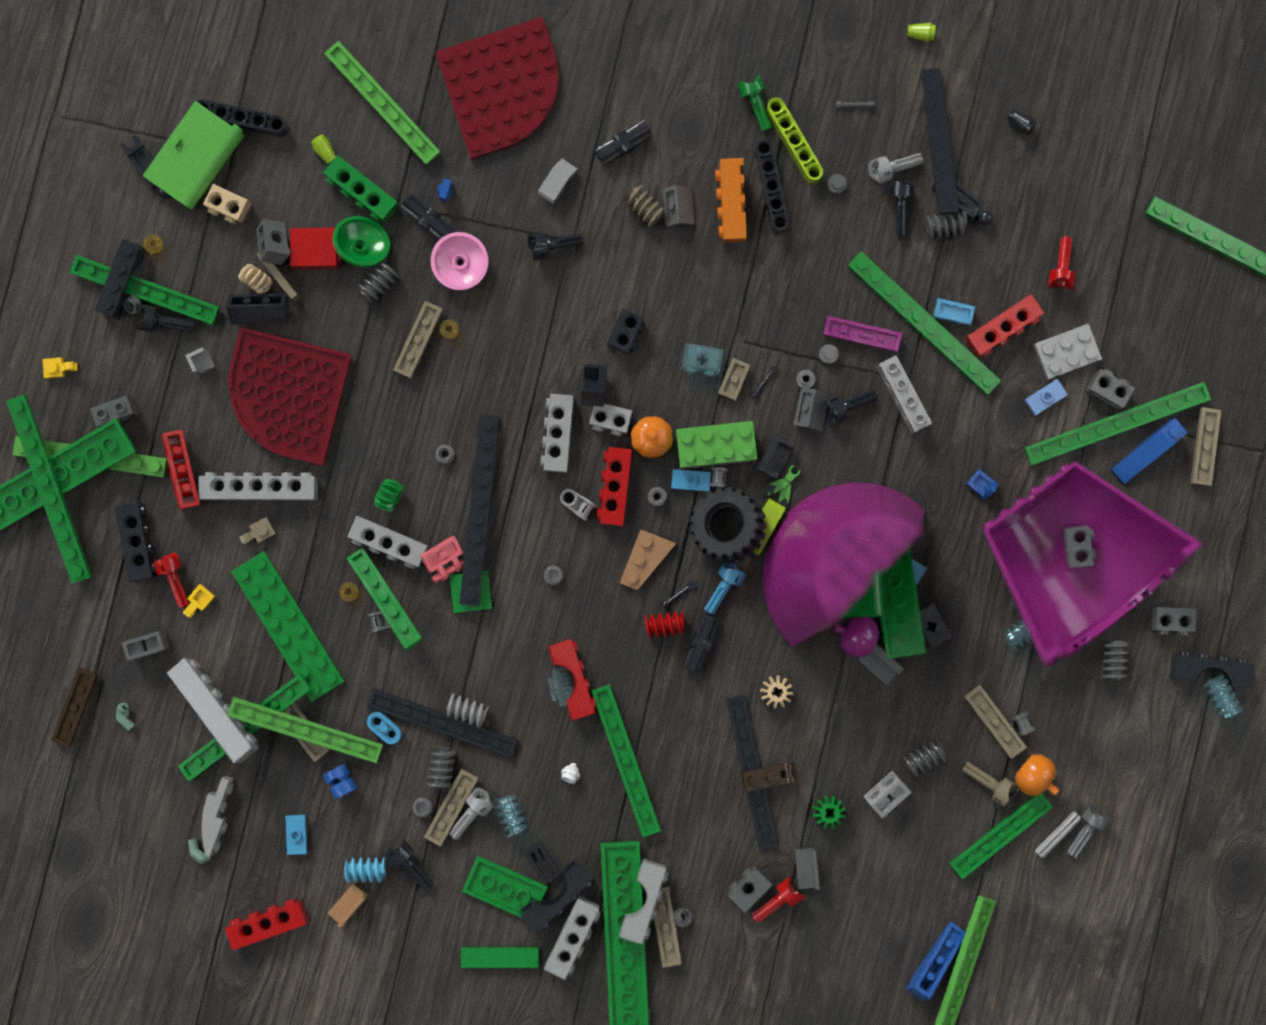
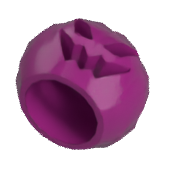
M853 617L844 626L835 624L833 631L841 633V647L845 653L852 657L869 655L873 651L879 635L877 624L870 617Z

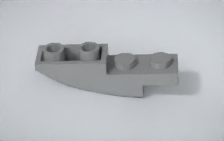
M228 776L222 777L217 792L212 791L208 793L204 805L202 840L205 854L209 857L219 851L221 834L224 835L228 827V823H226L228 817L220 815L225 812L227 795H230L234 788V784H232L234 778Z

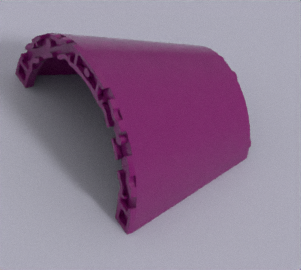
M1073 462L1071 465L1065 464L1060 468L1056 476H1049L1043 482L1044 485L1034 487L1028 493L1030 495L1028 498H1019L1013 504L1014 507L1010 510H1003L998 515V519L995 521L990 520L983 526V534L1039 658L1046 668L1056 665L1058 663L1057 659L1061 657L1067 659L1072 654L1078 652L1086 643L1088 645L1126 616L1128 611L1136 608L1159 588V585L1163 582V577L1168 580L1201 547L1197 540L1076 462ZM1087 525L1090 527V530H1093L1094 541H1091L1092 549H1095L1096 560H1093V566L1069 568L1066 566L1063 528ZM1082 532L1075 534L1074 539L1076 542L1083 539ZM1084 551L1077 553L1076 558L1078 561L1085 558Z
M845 483L820 490L808 496L789 511L776 528L767 548L763 565V591L770 616L778 631L791 647L833 623L873 582L871 574L874 571L882 572L921 531L924 508L908 496L882 485Z

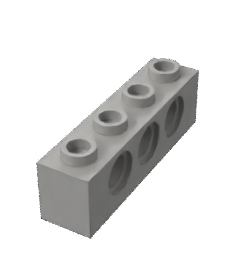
M897 355L880 363L876 368L911 434L932 424Z
M550 394V398H546V410H549V414L544 419V429H547V436H543L542 448H545V455H541L540 465L544 467L546 472L567 473L574 403L573 395ZM562 410L564 412L563 418L555 419L553 417L554 412ZM557 428L561 429L562 436L560 438H553L552 431ZM555 447L561 450L560 455L556 458L550 456L551 449Z
M356 516L347 536L352 539L351 543L361 547L362 544L370 546L368 550L377 554L382 551L387 554L386 558L396 562L398 559L405 561L404 565L415 569V566L421 567L423 560L420 555L429 549L428 545L360 516ZM372 530L375 538L372 541H368L366 533ZM386 538H390L393 542L389 549H386L383 545ZM405 545L410 548L408 556L401 554V548Z
M578 895L545 964L544 970L564 980L567 974L571 976L576 966L573 962L576 957L580 958L584 949L581 945L584 939L588 941L592 933V929H590L592 922L596 923L601 914L598 911V904ZM584 916L588 921L586 924L581 925L577 922V918ZM570 934H576L578 935L579 940L577 942H571L568 939V936ZM566 951L571 957L563 960L560 957L561 952Z

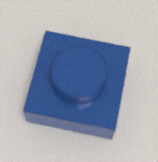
M444 179L443 183L439 184L437 194L440 201L448 203L453 188L451 180Z

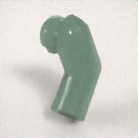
M121 703L116 709V720L129 732L135 724L129 719V705Z
M198 839L188 840L190 856L199 864L208 862L210 857L206 856L205 852L199 850Z

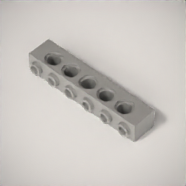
M206 472L205 476H199L198 499L318 500V477L312 476V473H301V476H293V473H282V476H274V473H262V476H255V473H243V476H236V473L226 472L224 476H217V473ZM220 481L224 483L222 491H218L216 488L217 483ZM239 481L243 483L241 491H237L235 488L236 483ZM258 481H261L263 487L257 492L254 486ZM277 481H280L282 484V488L280 491L276 492L274 490V484ZM299 481L301 483V488L299 491L295 492L293 490V484Z

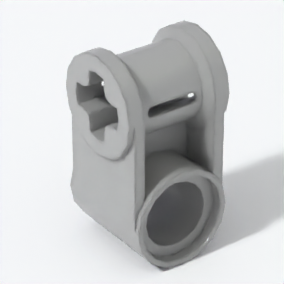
M571 489L564 490L561 493V503L584 521L588 520L587 516L592 509L597 507L593 502ZM566 493L574 495L572 503L564 502L563 496ZM586 505H588L587 508L585 509V511L582 513V510L584 509V507H585Z

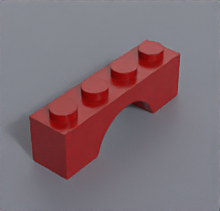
M569 639L547 646L553 665L565 667L574 678V691L565 701L571 720L595 713L596 703L594 698L589 696L588 690H590L588 679H584L582 674L585 671L582 661H578L576 653H579L576 642H572Z

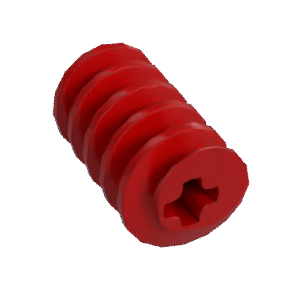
M681 611L680 617L676 612H673L672 617L667 612L665 618L662 617L661 613H658L657 619L651 614L649 620L644 615L646 633L649 639L652 638L653 633H655L657 638L660 637L661 632L664 637H667L668 631L671 632L672 636H675L676 630H678L680 635L683 634L685 629L683 611Z

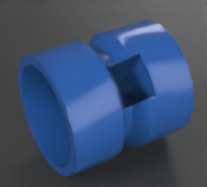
M346 764L322 775L327 785H331L330 791L334 799L357 788L353 778L348 776L350 772Z

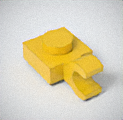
M64 358L43 359L45 379L64 378L65 372L78 371V363L64 362Z
M199 584L187 598L191 604L183 611V614L188 618H192L198 608L204 611L216 596L202 584Z

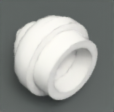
M571 763L562 769L561 779L563 781L575 784L576 780H579L580 773L576 763Z

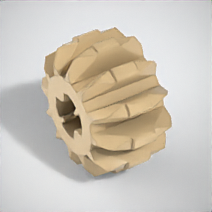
M247 264L243 267L238 275L240 281L257 294H264L272 284L270 277L252 264Z
M779 675L776 676V682L770 676V684L765 681L763 682L767 689H760V692L767 693L761 698L762 700L769 698L766 702L767 706L773 701V708H777L778 702L781 707H785L783 700L790 703L791 700L786 696L793 695V692L787 691L792 685L784 686L787 682L786 678L780 683ZM774 687L781 689L782 692H779L780 696L772 695Z

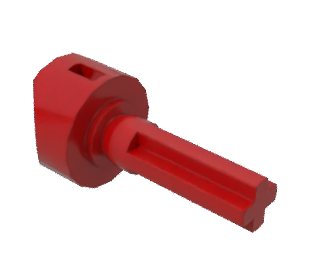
M1069 236L1061 237L1057 269L1049 272V289L1053 287H1064L1071 291L1074 289L1076 274L1069 270L1072 238H1069Z
M171 553L154 561V568L157 575H166L179 608H182L190 603L176 572L178 568L182 567V563L176 553Z
M789 876L782 883L778 884L779 894L752 913L753 919L757 923L764 920L785 903L794 907L805 899V895L799 894L794 889L792 877Z

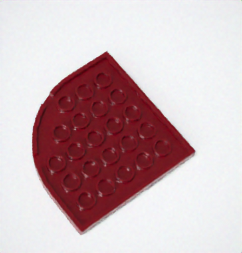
M543 16L435 52L471 160L522 142L541 126L550 113L557 94L558 66Z
M240 327L228 378L230 401L239 423L251 438L266 449L286 457L324 466L352 355Z

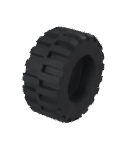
M723 487L716 488L717 492H707V497L705 499L701 497L698 500L700 502L699 506H694L692 510L695 513L694 516H690L689 521L692 524V527H690V533L694 536L692 539L698 545L699 550L718 562H727L728 564L735 563L736 560L742 562L746 556L751 557L754 555L753 550L755 548L759 550L761 547L759 542L761 539L764 540L766 536L764 533V529H767V523L764 521L766 516L761 510L759 503L743 490H736L734 487H727V489ZM732 508L739 510L744 516V526L740 535L729 542L718 541L714 537L712 530L715 518L724 510Z

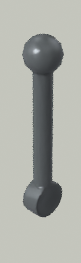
M837 101L836 107H875V102L871 101L843 103L842 101Z

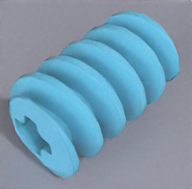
M377 857L374 863H371L370 858H367L366 863L363 862L362 858L359 859L358 863L355 862V858H352L350 863L346 859L344 870L346 882L350 883L353 878L354 882L357 883L361 878V881L365 883L369 878V881L373 883L376 878L377 882L381 883L383 877L385 879L386 858L383 857L381 863H379Z

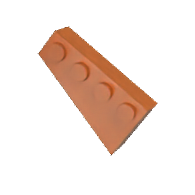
M743 158L720 159L719 170H715V179L719 181L720 189H716L717 200H720L721 207L717 208L718 219H721L722 226H718L719 238H722L723 243L746 241L745 194L743 193L744 175L742 174Z

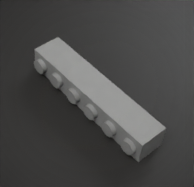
M183 658L167 674L234 763H242L259 748L256 744L257 740L245 730V724L242 720L227 716L230 705L224 702L222 693L212 686L209 676L203 674L199 669L201 668L200 664L195 659Z

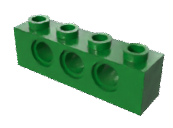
M338 155L323 172L327 177L326 181L331 186L335 187L337 185L342 189L340 192L348 199L350 197L356 200L355 204L362 210L368 209L371 212L370 216L377 222L382 220L386 223L399 207L396 200ZM345 175L350 176V179H349L348 182H346V183H342V182H341V179H342L343 176H345ZM359 187H364V193L356 194V190ZM373 199H380L377 206H371Z

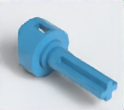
M724 562L718 572L722 580L705 607V610L712 615L716 612L731 585L740 586L746 577V573L740 571L734 563L728 564Z

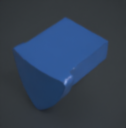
M978 469L966 485L984 500L996 491L998 482L993 481L983 471Z

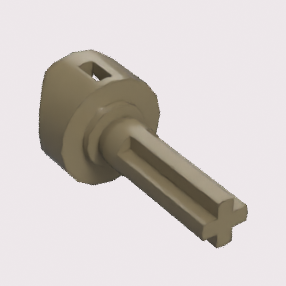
M969 762L962 769L963 772L990 790H993L991 799L1003 807L1009 801V793L1013 792L1017 787L1015 783L1006 777L998 782Z

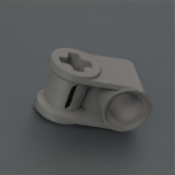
M381 611L367 614L371 620V633L391 628Z

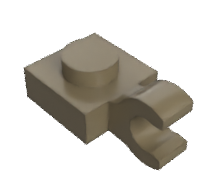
M265 517L250 525L249 527L252 531L239 538L242 544H247L254 539L261 543L276 535V532L268 517Z

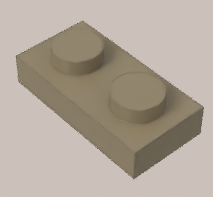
M732 358L718 394L736 401L750 365Z

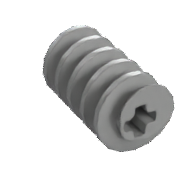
M452 693L446 709L447 717H451L454 714L455 720H458L462 716L463 723L469 719V725H473L476 721V727L479 728L486 718L489 706L483 710V703L476 707L475 700L470 705L469 698L462 702L461 695L454 699V693Z

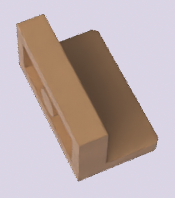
M353 883L327 914L339 923L337 927L340 929L368 894Z

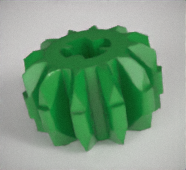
M384 480L376 493L375 506L383 511L392 512L399 503L403 493V485L395 480Z
M824 796L825 802H822L820 799L817 800L820 807L813 806L814 810L819 811L813 814L814 818H818L816 823L819 825L823 822V828L825 829L829 823L830 827L834 829V822L841 825L842 823L838 819H845V815L840 812L846 809L845 807H839L842 801L838 800L835 802V796H832L830 801L827 796ZM827 808H829L830 810L831 808H833V814L831 816H825L827 814L825 811Z

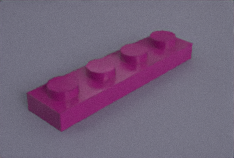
M827 316L823 335L898 352L902 333Z

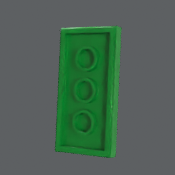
M478 855L462 892L522 918L519 911L532 898L542 901L548 886Z

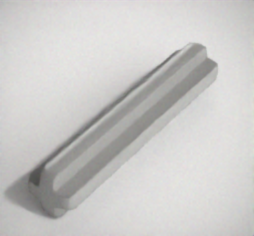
M1072 812L1035 850L1038 856L1044 858L1082 818L1076 812Z

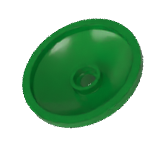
M353 216L345 218L337 224L333 232L332 241L336 252L343 260L354 266H376L386 258L390 249V241L386 231L377 222L366 217Z

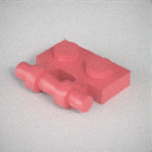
M454 536L420 555L428 572L437 571V574L431 577L434 583L446 580L450 574L455 571H461L464 565V558L461 560L457 558L463 552ZM451 561L452 565L444 569L443 565Z

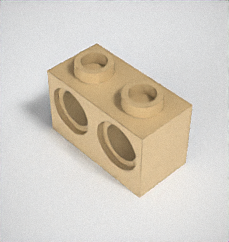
M213 184L203 205L208 208L207 212L217 217L221 214L225 216L224 219L232 224L236 222L242 224L251 203L247 199ZM218 198H222L221 204L215 206V200ZM234 206H239V211L235 214H232V208Z

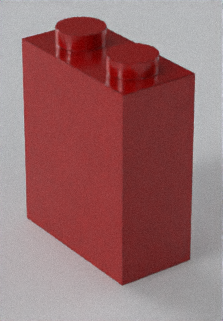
M290 228V267L294 270L339 269V264H342V258L336 252L332 241L335 228Z

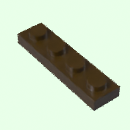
M78 668L50 741L71 747L99 674Z

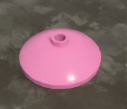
M454 232L442 237L434 246L431 254V268L435 277L444 286L454 290H466L476 286L484 278L488 269V254L484 245L475 236L464 232ZM459 259L464 260L462 266L457 265Z

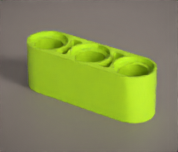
M770 498L762 509L766 516L764 518V521L767 523V529H764L766 536L764 540H760L761 547L759 550L757 548L753 550L754 554L758 556L786 507Z

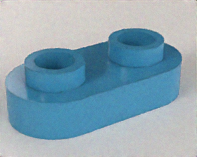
M374 712L367 718L369 729L384 742L395 744L401 739V729L385 714ZM375 718L381 720L380 725L375 724ZM390 730L395 732V737L389 736Z

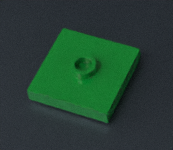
M483 571L479 607L459 604L462 574L449 575L454 613L492 609L488 571Z

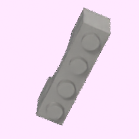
M643 858L637 878L646 889L647 899L639 911L625 914L620 937L640 944L643 943L644 939H648L650 933L648 924L650 920H654L656 909L653 908L655 902H659L662 895V890L659 889L661 883H665L668 872L665 871V865Z

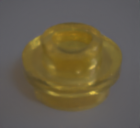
M149 235L144 240V248L151 254L159 253L163 248V241L158 235ZM151 241L156 242L155 246H150Z
M448 319L441 323L440 333L443 337L452 339L457 336L459 327L455 321ZM447 326H452L451 332L446 331Z
M347 582L340 587L339 594L343 600L353 601L358 597L359 589L356 584ZM347 588L352 590V594L349 596L346 594Z

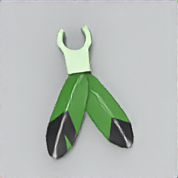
M792 465L785 478L766 486L762 491V495L770 496L780 491L779 504L786 507L790 499V482H792L795 476L800 474V470H798L797 474H792L791 469L794 467Z

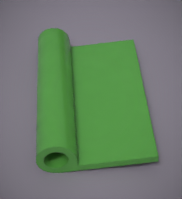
M195 101L143 176L193 210L243 139V130L235 124L229 125Z

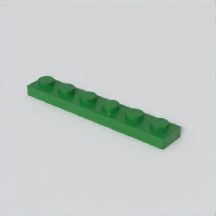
M362 547L349 556L347 560L404 648L408 651L423 641L418 630L365 549Z
M1043 794L1032 796L949 862V864L960 878L964 879L1053 808V806Z

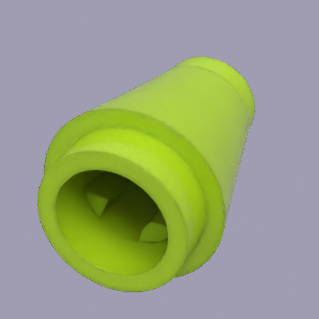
M931 23L909 25L908 37L929 42V40L934 41L936 25H931Z
M323 134L310 142L312 149L327 164L331 163L336 157L328 137H325Z

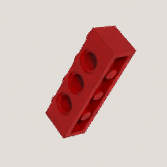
M1031 294L968 335L964 340L976 357L980 355L986 357L993 352L992 347L997 344L1001 347L1009 341L1007 337L1012 334L1016 337L1025 331L1024 326L1027 324L1032 326L1040 321L1039 316L1044 314V312ZM1017 313L1024 315V322L1017 319ZM1002 323L1009 326L1008 332H1004L1001 329ZM985 334L993 336L992 343L986 341Z
M177 430L163 433L161 438L178 510L198 507L200 503L183 431Z
M609 447V450L604 452L603 462L607 463L606 470H602L601 481L605 482L604 489H600L599 500L602 501V508H598L597 519L600 520V524L623 527L632 449ZM613 463H620L622 469L620 472L614 473L611 470V465ZM613 481L618 482L620 485L619 490L616 492H612L608 488L609 484ZM611 500L615 501L618 505L614 511H609L606 508V504Z
M296 898L285 901V905L278 907L276 904L266 908L267 911L260 914L259 911L249 914L247 919L241 920V917L229 921L230 924L225 928L232 951L306 925L310 920L303 900L296 901ZM281 912L288 913V921L282 919ZM264 918H267V919L270 920V922H271V926H270V927L264 926V924H263V919H264ZM245 925L252 927L253 931L251 934L245 931Z

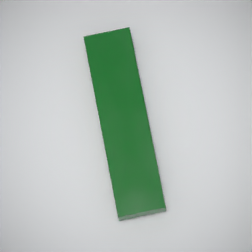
M461 947V968L539 967V947Z

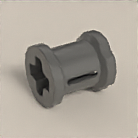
M711 467L713 476L710 487L726 488V472L729 469Z
M1028 711L1012 717L1020 730V736L1036 730L1029 720Z

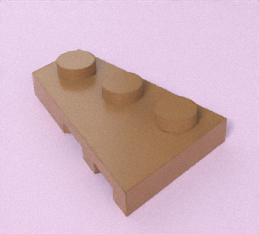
M640 530L620 583L638 590L676 543Z

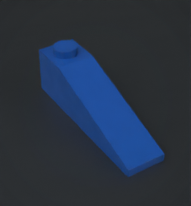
M1175 418L1168 420L1114 466L1111 471L1125 484L1188 432Z
M949 922L914 973L906 990L920 1000L930 999L963 941L966 932L954 923Z

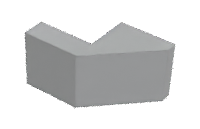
M561 158L552 168L537 193L554 203L562 194L566 183L576 173L577 168Z

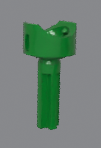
M761 74L755 77L752 83L742 81L737 83L741 98L750 97L761 131L772 128L761 95L759 94L765 89Z

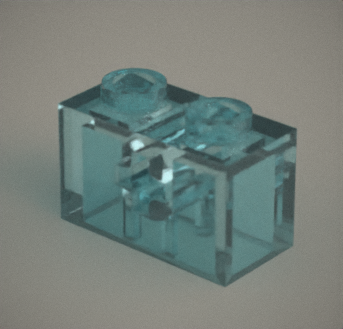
M686 343L682 368L688 373L695 374L696 371H701L706 376L715 377V374L720 373L723 349ZM703 356L704 360L708 362L700 365V361H697V359L699 360Z

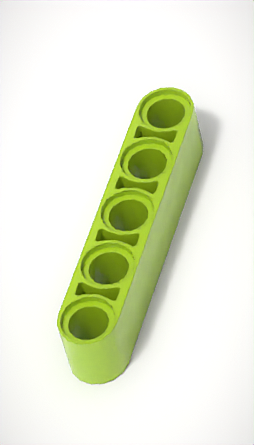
M772 98L766 109L771 123L805 181L809 184L818 183L823 174L819 161L785 103L780 98ZM776 105L780 108V111L773 112L770 107ZM783 121L788 122L790 127L782 128L780 123ZM797 138L799 144H791L790 139ZM806 154L809 160L802 161L799 155ZM815 170L818 173V177H811L809 171Z

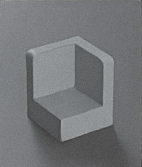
M203 347L185 355L193 373L197 375L216 368L209 351Z

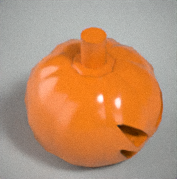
M644 417L637 422L631 431L632 446L643 457H661L672 447L673 430L661 417Z
M1033 754L1015 775L1016 785L1023 793L1029 796L1040 795L1046 789L1053 795H1056L1060 790L1052 784L1056 776L1054 763L1041 754Z

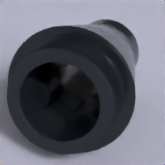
M1015 109L1007 117L1022 134L1025 133L1026 135H1029L1037 124L1033 117L1018 112Z

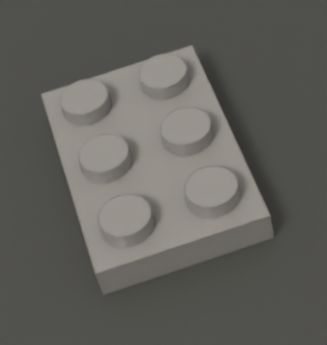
M1089 324L1033 344L1047 380L1102 359Z

